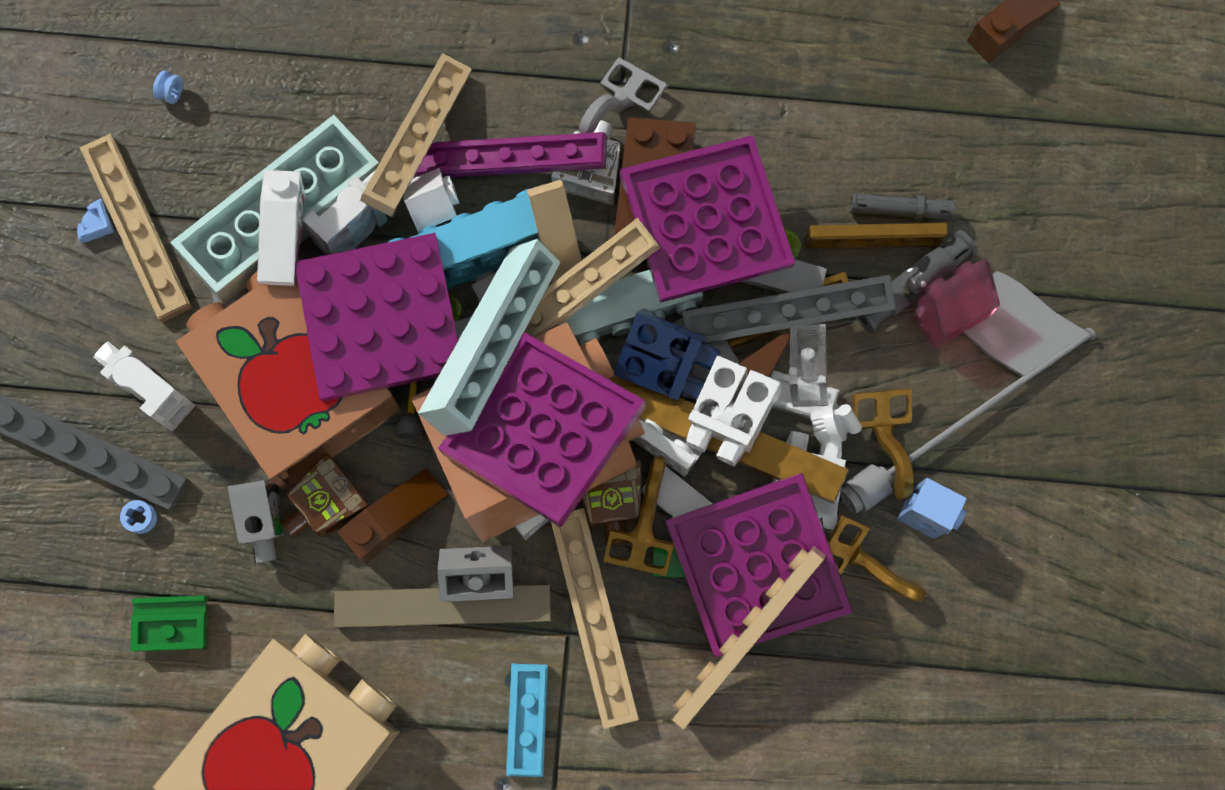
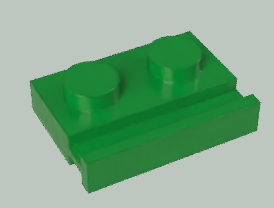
M208 596L132 598L133 615H131L130 652L207 649Z

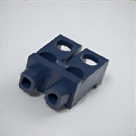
M641 309L636 313L626 339L627 344L624 345L614 370V376L669 395L668 397L677 401L682 396L697 400L706 380L692 375L694 367L697 364L711 370L717 355L719 356L721 352L705 343V336L698 333L695 334L684 327L657 317L655 313L647 309Z

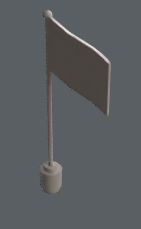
M998 271L935 312L932 316L940 318L957 328L990 358L1020 375L1021 378L908 456L910 461L913 462L1086 340H1094L1096 337L1095 331L1092 328L1082 329L1055 313L1024 285ZM871 464L843 484L844 488L840 490L839 496L848 510L853 514H857L860 511L866 512L892 494L891 485L893 484V479L891 476L896 473L895 466L886 470L882 466L878 468Z

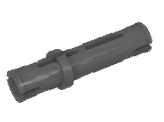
M852 192V202H850V214L911 217L914 221L919 222L922 221V218L952 221L954 214H951V211H955L954 200L925 199L924 195L917 194L915 198Z

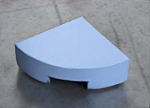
M102 199L96 200L87 207L88 211L77 227L78 240L82 243L115 232L107 206Z

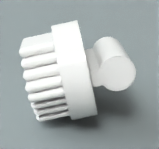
M837 403L827 404L821 409L814 410L811 415L814 435L820 444L827 440H831L832 443L846 441L847 433L856 434L862 429V425L848 404L840 407Z

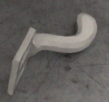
M618 57L601 81V85L614 92L615 97L605 94L596 99L585 112L579 125V133H594L601 118L608 110L613 113H619L629 107L639 106L650 113L668 85ZM618 67H623L632 72V76L626 85L621 88L609 82L610 77ZM645 82H650L660 88L650 103H646L636 97L637 92Z

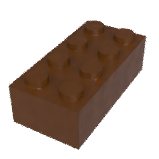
M628 117L622 168L693 151L695 147V123ZM622 180L620 182L614 235L634 221Z

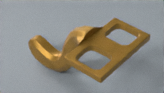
M904 388L852 393V410L857 419L858 402L861 399H874L875 417L872 420L859 422L862 428L870 427L879 444L889 454L896 470L894 494L896 499L899 501L910 499L914 485L912 464L905 449L893 437L892 432L894 425L912 423V389ZM905 395L906 415L904 417L891 418L890 399L893 396Z
M655 455L651 461L637 526L631 533L615 529L610 530L603 562L666 576L674 543L655 539L652 532L658 494L666 466L665 457ZM613 539H623L632 543L633 546L629 558H620L610 554L609 550ZM653 546L667 550L668 554L665 565L655 566L647 564L644 561L647 548Z
M842 515L827 539L832 553L841 557L837 565L840 575L847 565H857L897 594L909 600L922 602L927 592L920 584L899 577L862 549L860 544L870 530V527ZM847 524L860 528L851 543L838 540L839 535Z

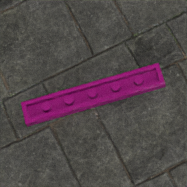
M605 132L433 142L414 178L440 168L443 178L446 176L466 177L606 169L607 136Z

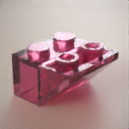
M986 258L975 264L972 261L964 263L954 271L955 276L946 281L943 278L935 280L926 287V295L918 300L919 306L912 317L935 349L988 319L1000 306L990 263Z

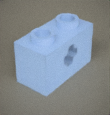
M926 478L913 487L911 498L905 500L896 520L932 539H936L943 534H949L952 528L955 530L959 528L966 515V510L962 509L967 498Z

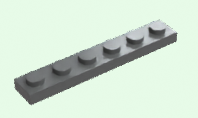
M890 275L687 310L682 311L685 328L695 334L698 333L705 336V343L895 310L896 307Z
M0 394V433L172 512L176 508L190 481L189 479Z

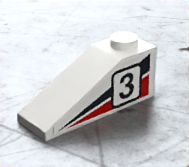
M264 170L259 220L257 275L259 285L295 286V262L298 261L305 203V191L301 172Z

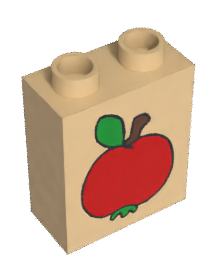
M305 633L295 646L290 642L273 638L153 788L155 790H355L400 733L397 728L387 721V718L397 705L365 679H361L352 692L330 675V672L340 659L309 634Z

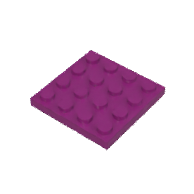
M753 135L620 170V177L633 219L638 218L660 246L656 252L646 258L660 303L785 270L795 265V260Z
M436 233L295 262L319 399L322 402L436 378L440 375L458 342V336Z
M524 332L472 430L447 435L438 449L447 458L561 528L644 411L646 403L642 398Z
M803 472L666 520L714 657L723 655L719 650L732 634L739 638L747 626L742 622L755 606H758L761 610L770 600L766 592L779 577L786 581L794 570L789 567V564L802 549L809 553L815 546L826 556L755 644L853 613L852 605Z

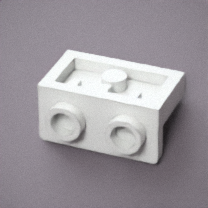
M646 419L643 422L640 420L645 434L632 441L653 456L665 457L666 465L685 477L702 452L689 447L686 440L663 431L653 421Z

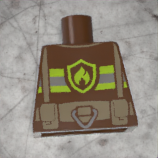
M326 453L288 492V498L297 509L283 519L281 524L293 538L309 526L317 535L323 538L344 527L370 505L334 458Z
M641 460L636 461V467L588 490L581 499L590 529L604 527L607 543L611 529L627 532L626 524L637 523L639 520ZM618 538L613 539L611 542V546L628 544L627 540Z

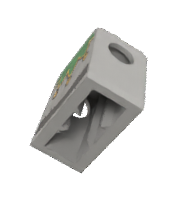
M271 480L228 486L239 544L252 543L254 563L275 560L276 553L273 538L284 536L285 533L284 527L281 524L283 515L279 486ZM258 518L263 522L262 530H259L257 527Z

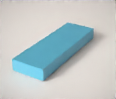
M511 664L506 776L544 777L548 665Z

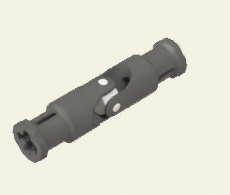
M958 230L951 241L943 247L934 248L920 259L914 267L907 269L891 281L895 310L855 316L858 323L867 332L874 333L877 330V325L889 316L895 317L924 295L931 286L938 284L955 272L956 266L967 257L973 258L976 256L978 251L976 243L966 232ZM904 287H907L911 293L905 296Z

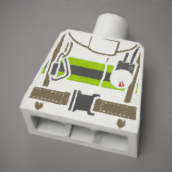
M600 120L594 133L605 132L607 136L606 169L556 171L552 173V182L561 180L566 193L614 205L621 144L610 140L613 126L608 122Z

